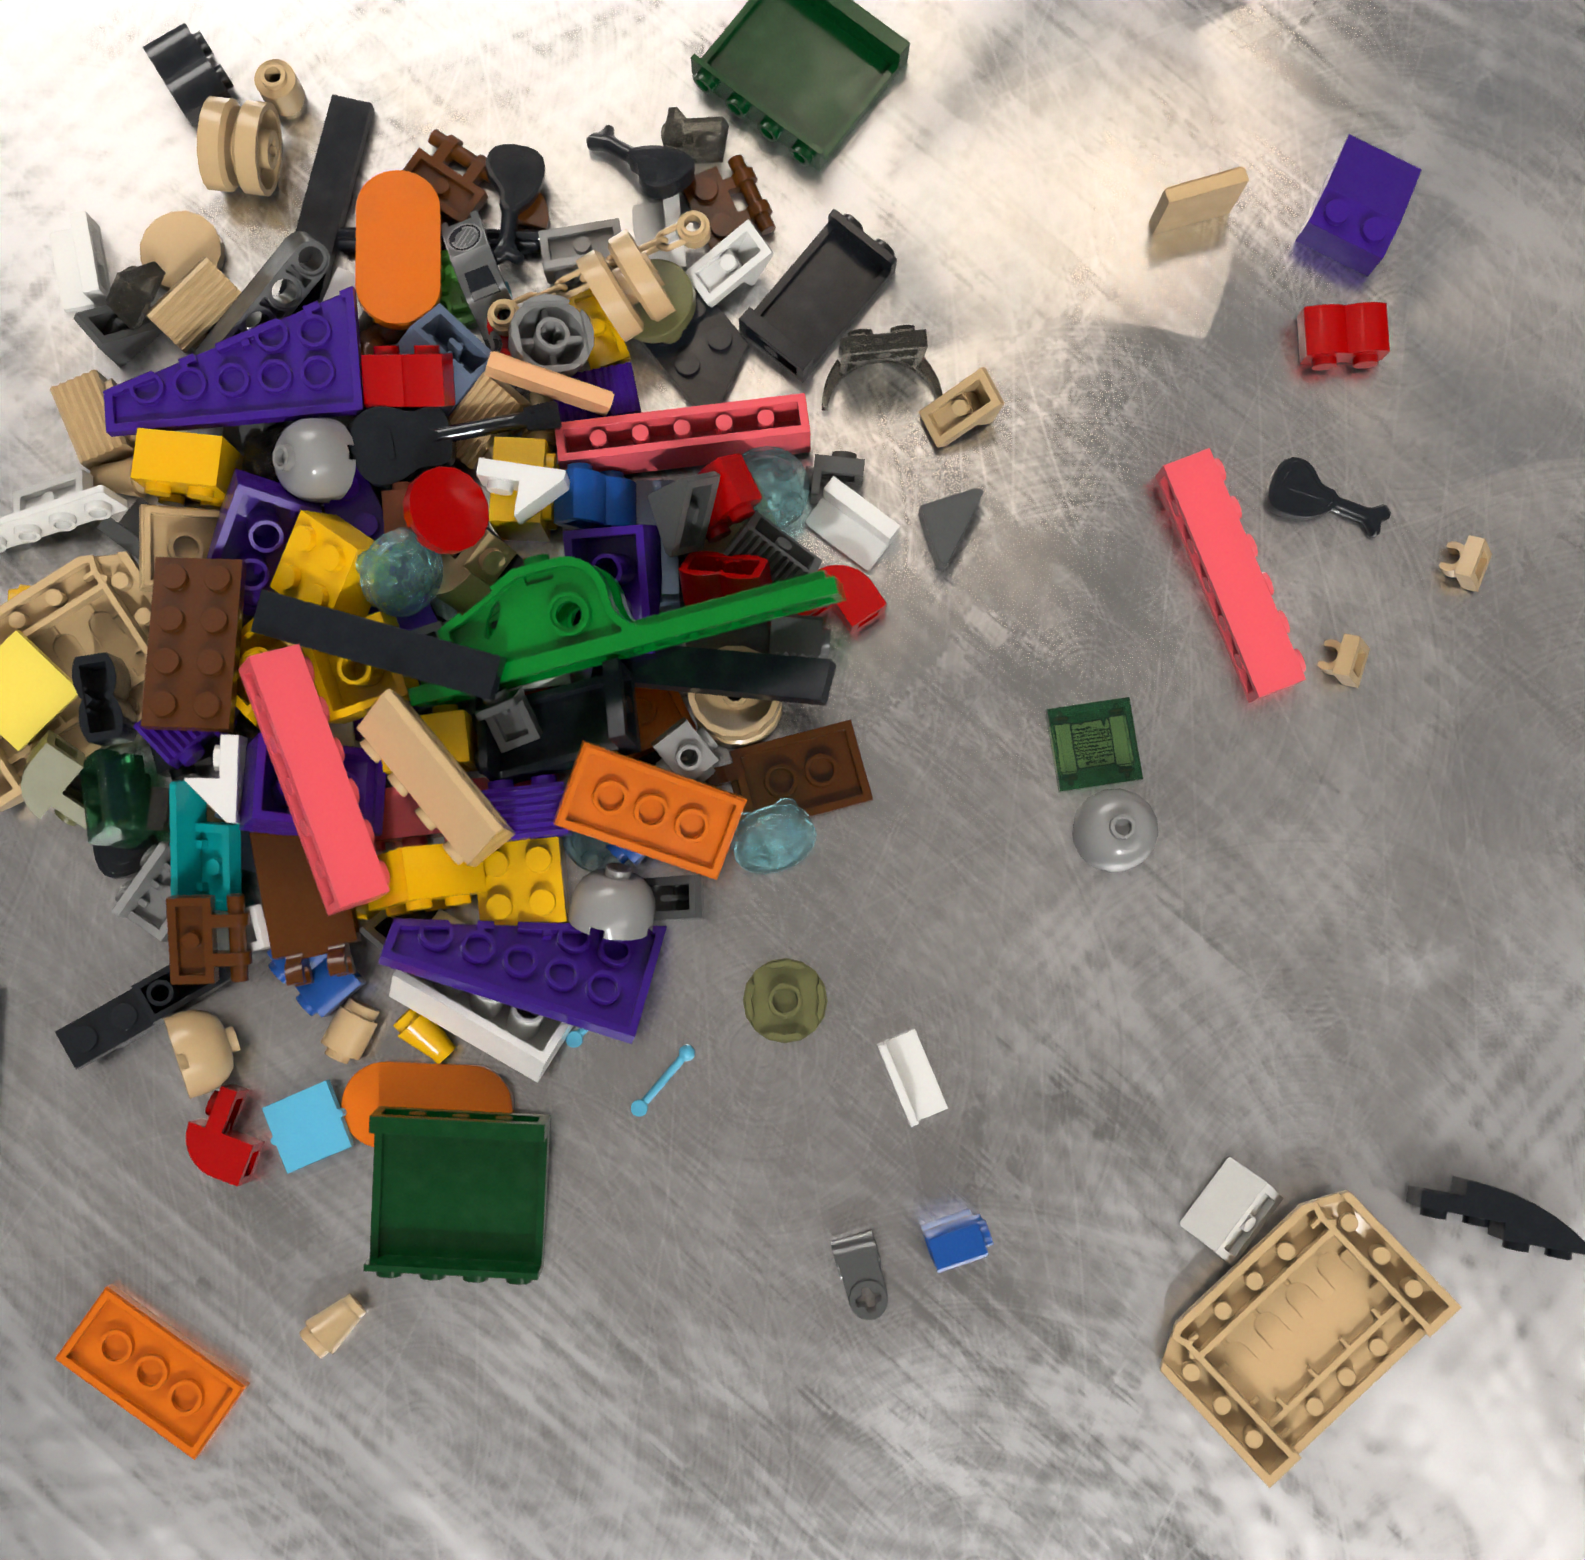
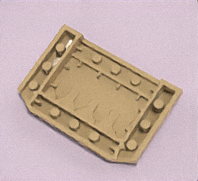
M127 551L104 556H78L0 605V645L16 630H20L71 679L72 665L75 657L107 652L121 658L128 668L131 679L128 701L135 711L137 722H139L142 714L152 592L139 591V565L132 554ZM79 696L21 751H17L0 735V812L24 801L21 792V780L26 759L48 730H51L85 754V762L109 747L89 743L82 734L78 717L82 699Z
M1344 1190L1298 1204L1174 1322L1159 1369L1270 1488L1301 1459L1299 1453L1426 1334L1431 1337L1462 1307L1350 1191Z

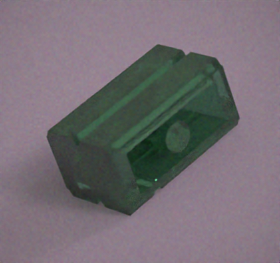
M107 749L96 750L85 760L84 768L80 771L88 842L92 845H113V847L125 849L136 848L153 834L156 826V814L153 810H150L148 797L151 788V777L149 773L145 772L143 755L132 753L119 754V751Z

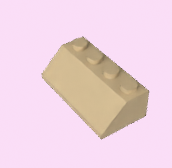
M390 688L386 690L357 727L365 738L360 742L361 747L375 763H378L381 759L392 771L387 776L388 780L403 797L410 793L420 807L415 810V813L425 826L431 831L436 827L447 839L442 846L449 856L458 865L465 861L468 866L476 867L516 833L411 704Z

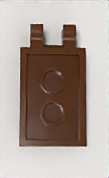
M851 719L731 750L729 752L731 764L714 767L716 771L705 780L706 784L717 788L731 783L733 793L747 799L738 825L748 822L751 833L864 804L873 800Z
M249 833L272 958L275 960L286 958L284 971L287 986L295 985V987L314 983L308 958L327 954L329 976L337 975V977L355 974L356 970L349 943L362 941L356 908L354 907L328 916L299 835Z

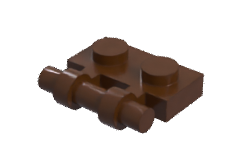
M435 129L428 138V143L437 148L433 156L418 148L403 170L415 173L427 180L438 195L441 215L457 224L471 218L470 212L475 210L479 212L488 200L486 191L478 186L484 180L490 183L485 171L487 157L483 154L475 155L463 147V141L452 134L447 136ZM456 161L467 168L462 176L448 167V165Z
M742 155L733 156L728 160V165L733 173L731 177L723 180L717 166H714L696 174L693 182L682 191L690 211H700L709 220L711 237L706 244L709 251L748 219L753 225L757 224L761 235H767L776 229L770 216L773 213L767 199H762L755 184L758 180L752 167H747ZM742 192L748 207L738 212L731 196Z
M228 894L227 911L216 912L215 895H171L166 898L171 985L215 984L219 981V967L230 966L232 982L248 981V965L253 961L252 949L247 948L246 926L250 925L251 921L250 911L245 910V894ZM217 928H228L229 950H218Z

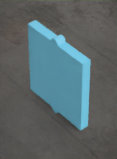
M330 1079L262 1108L273 1136L270 1142L272 1145L277 1146L287 1174L355 1146L344 1118L346 1110L340 1107Z

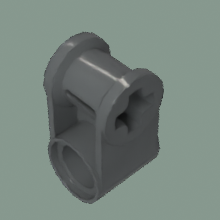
M869 1230L831 1241L840 1279L843 1280L849 1305L853 1313L864 1320H875L886 1311L888 1295L881 1270L883 1267L873 1231ZM864 1287H870L872 1293H880L881 1296L875 1298L874 1307L868 1308L865 1301H857L858 1298L862 1297V1289Z

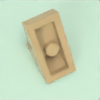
M981 367L918 413L934 443L939 448L947 446L976 425H985L993 422L1005 403L987 369Z

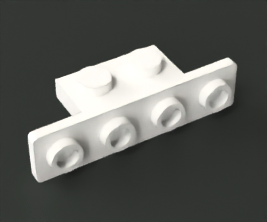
M83 469L14 491L13 513L0 517V553L4 552L7 548L19 544L39 541L41 537L73 530L76 526L94 520L108 519L113 514L127 510L128 501L103 485L93 487V476Z

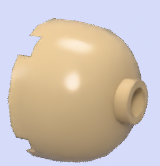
M195 1009L163 1018L189 1098L201 1096L219 1088L230 1077L234 1068L233 1053L240 1051L233 1026L224 1029L217 1016L208 1011Z

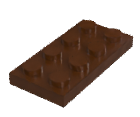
M180 557L155 558L140 725L144 729L208 732L234 731L247 564L243 560Z

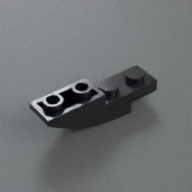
M169 964L132 985V989L55 1031V1034L75 1069L80 1070L115 1049L124 1048L165 1024L163 1018L186 1011L231 981V977L226 968L221 966L219 967V981L215 984L171 985Z
M1456 1176L1452 1177L1450 1192L1408 1185L1406 1202L1420 1207V1215L1446 1220L1447 1212L1463 1215V1223L1487 1227L1488 1235L1503 1240V1248L1529 1253L1530 1245L1545 1248L1544 1255L1564 1260H1572L1573 1253L1585 1255V1241L1574 1230L1553 1214L1516 1194Z

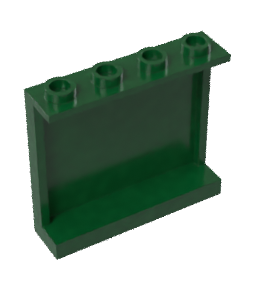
M748 0L702 58L695 53L692 55V77L695 84L703 92L709 95L715 93L723 99L727 108L734 115L742 119L747 117L755 123L759 132L771 142L779 141L787 147L791 156L803 166L810 164L820 172L906 65L910 42L853 0Z
M379 1106L369 1117V1133H374L375 1135L370 1257L364 1263L363 1271L376 1272V1275L381 1278H397L402 1276L403 1273L419 1274L421 1279L431 1281L441 1280L446 1276H463L464 1281L471 1283L485 1282L489 1278H503L509 1284L525 1285L531 1283L532 1280H538L544 1267L551 1115Z

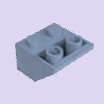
M440 303L411 325L397 344L399 345L400 354H414L413 345H440V353H453L455 405L438 407L448 418L485 371L490 352H492ZM410 407V408H411L413 411H415V410L421 409V408H423V407Z

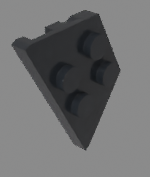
M697 290L694 315L688 326L682 331L679 340L671 344L639 341L691 406L722 403L732 386L736 371L741 366L749 349L747 340L718 305L708 306Z

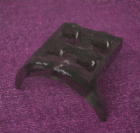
M899 325L890 328V333L873 334L872 329H856L849 331L847 337H841L837 360L832 366L824 386L821 408L822 411H828L831 395L844 377L858 368L876 363H890L906 367L925 380L936 399L943 395L937 375L924 357L928 347L926 329L915 330L914 325Z

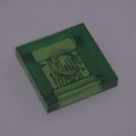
M1130 697L1051 708L1045 711L1058 793L1143 779Z

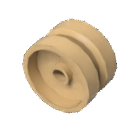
M209 96L205 100L199 115L197 128V159L202 182L208 190L235 192L238 186H240L245 194L271 196L279 180L282 162L281 124L278 111L273 103L246 100L240 107L237 100L232 98Z
M625 229L608 240V249L618 267L612 269L603 254L594 249L577 259L576 263L605 314L624 342H627L644 331V322L634 306L635 304L640 302L648 316L657 322L675 312L676 309L663 289L665 283L645 250L641 252L629 231Z
M725 646L720 648V650L760 653L746 646ZM688 693V701L698 728L700 729L703 726L716 744L725 748H743L763 742L776 729L782 716L783 702L750 698L731 701L729 696Z

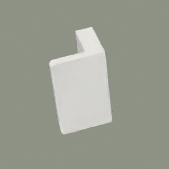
M679 194L663 199V202L636 204L631 207L634 238L637 246L655 239L659 231L677 223L681 216ZM677 230L664 236L669 240L667 245L679 240ZM684 245L668 252L660 250L649 255L650 259L668 260L677 264L684 271L687 270Z
M86 211L70 213L71 229L51 232L49 235L61 307L66 312H73L112 304L113 298L100 226Z
M835 476L824 487L823 497L804 521L806 528L865 572L871 571L898 536L900 529L899 524Z
M915 1029L875 1045L910 1127L918 1125V1121L948 1109Z
M1228 1158L1182 1218L1180 1226L1233 1267L1284 1198L1266 1181L1233 1158Z

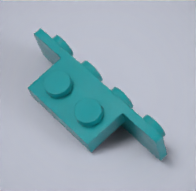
M185 780L171 781L169 784L171 895H215L216 910L227 911V895L241 893L240 824L207 821V802Z

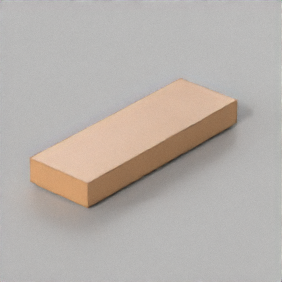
M496 351L490 352L484 373L487 377L605 417L611 408L615 395L612 391Z

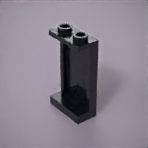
M833 209L828 214L826 226L754 310L748 307L739 318L740 333L803 383L895 274L897 258L895 257L894 250L882 239L877 238L874 240L867 235L855 217L848 213L842 215L836 209Z
M617 657L602 661L603 675L526 695L543 734L539 739L501 753L486 720L478 721L474 712L472 714V723L478 737V750L474 754L477 770L490 781L511 779L514 780V784L531 780V777L551 775L571 770L583 740L623 755L642 752L634 675ZM477 696L475 697L476 711L484 702L481 697Z

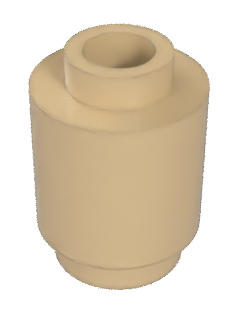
M270 59L263 62L257 68L254 83L264 102L273 103L280 116L288 117L297 114L304 104L305 91L291 65L280 59Z
M348 997L345 1005H339L321 1040V1043L327 1047L325 1054L344 1064H348L350 1059L360 1060L378 1025L376 1018L380 1011L365 1002Z

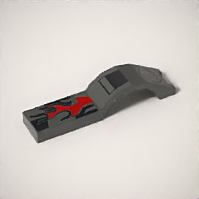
M478 210L470 212L471 218L452 226H449L447 222L441 224V233L456 277L477 322L485 345L492 352L496 351L511 356L508 349L509 336H501L493 330L488 321L487 313L491 304L496 300H512L494 258ZM506 309L500 311L497 319H507L511 311ZM511 385L521 395H525L531 392L526 389Z

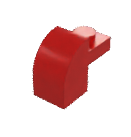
M829 565L818 569V571L825 570L830 576H835L843 584L846 601L793 615L820 616L833 607L849 633L852 634L884 613L887 603L873 582L863 572L847 565Z
M236 1084L221 1086L219 1091L215 1090L209 1098L205 1114L209 1115L208 1120L200 1118L188 1122L186 1146L192 1161L203 1173L238 1187L250 1182L265 1141L234 1130L249 1089Z

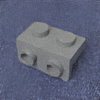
M619 218L538 231L543 258V271L547 283H555L560 277L579 269L576 260L593 249L602 253L606 259L611 254L608 249V240L622 232ZM577 276L563 284L567 286L576 284L579 281L580 276Z
M161 841L158 845L151 846L145 852L140 861L142 868L134 880H128L119 889L115 896L117 904L113 908L112 913L118 917L129 919L161 942H167L166 898L171 896L170 842Z

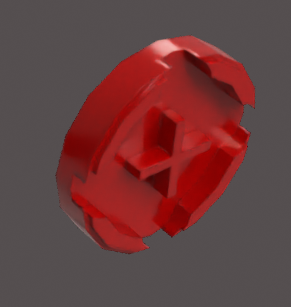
M439 466L421 473L408 486L403 499L404 519L408 528L412 527L413 532L417 535L415 538L422 546L438 554L454 555L473 547L485 534L489 522L488 502L482 488L474 479L457 468Z

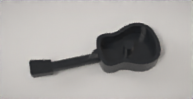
M555 401L523 407L524 411L454 425L451 424L447 415L438 407H423L415 411H403L392 407L379 406L363 411L354 420L351 428L354 446L351 445L353 459H356V467L364 479L376 487L392 489V483L411 482L421 473L439 466L451 467L456 460V441L527 428L528 431L560 430L562 423L558 404Z

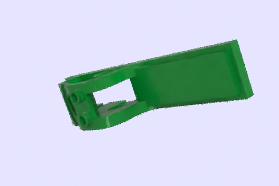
M546 553L523 559L524 566L507 572L490 586L492 591L465 614L461 615V613L455 615L437 632L439 639L506 657L499 688L506 687L509 690L600 666L602 661L617 657L623 660L846 601L843 584L835 576H830L825 570L635 620L628 609L622 587L610 573L575 557L561 556L550 559L549 554ZM581 609V619L579 623L575 625V615ZM498 622L496 629L491 627L493 623ZM420 680V686L407 689L411 706L432 708L439 705L456 704L475 699L476 697Z

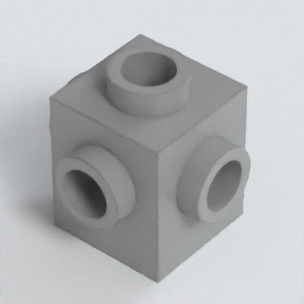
M685 717L681 718L651 742L654 749L662 757L656 763L660 768L700 782L707 780L716 771L712 765L719 760L712 751L718 745L703 726L695 731ZM687 749L693 750V756L689 760H681L683 751Z

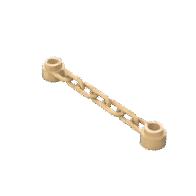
M687 211L680 216L676 224L659 231L655 239L638 247L641 252L645 250L648 256L660 250L668 252L682 245L691 249L701 248L708 243L711 237L709 220L700 211ZM690 222L700 223V228L696 231H688L686 226ZM677 230L679 240L667 245L669 240L664 236ZM608 255L606 260L611 268L615 269L618 266L612 255ZM577 269L556 280L554 286L539 293L528 292L513 300H496L489 307L487 318L497 334L509 336V325L514 314L519 309L517 304L526 301L530 297L542 294L571 298L590 287L581 271ZM580 276V281L585 284L567 292L568 287L563 283ZM505 309L511 311L507 319H497L500 311Z

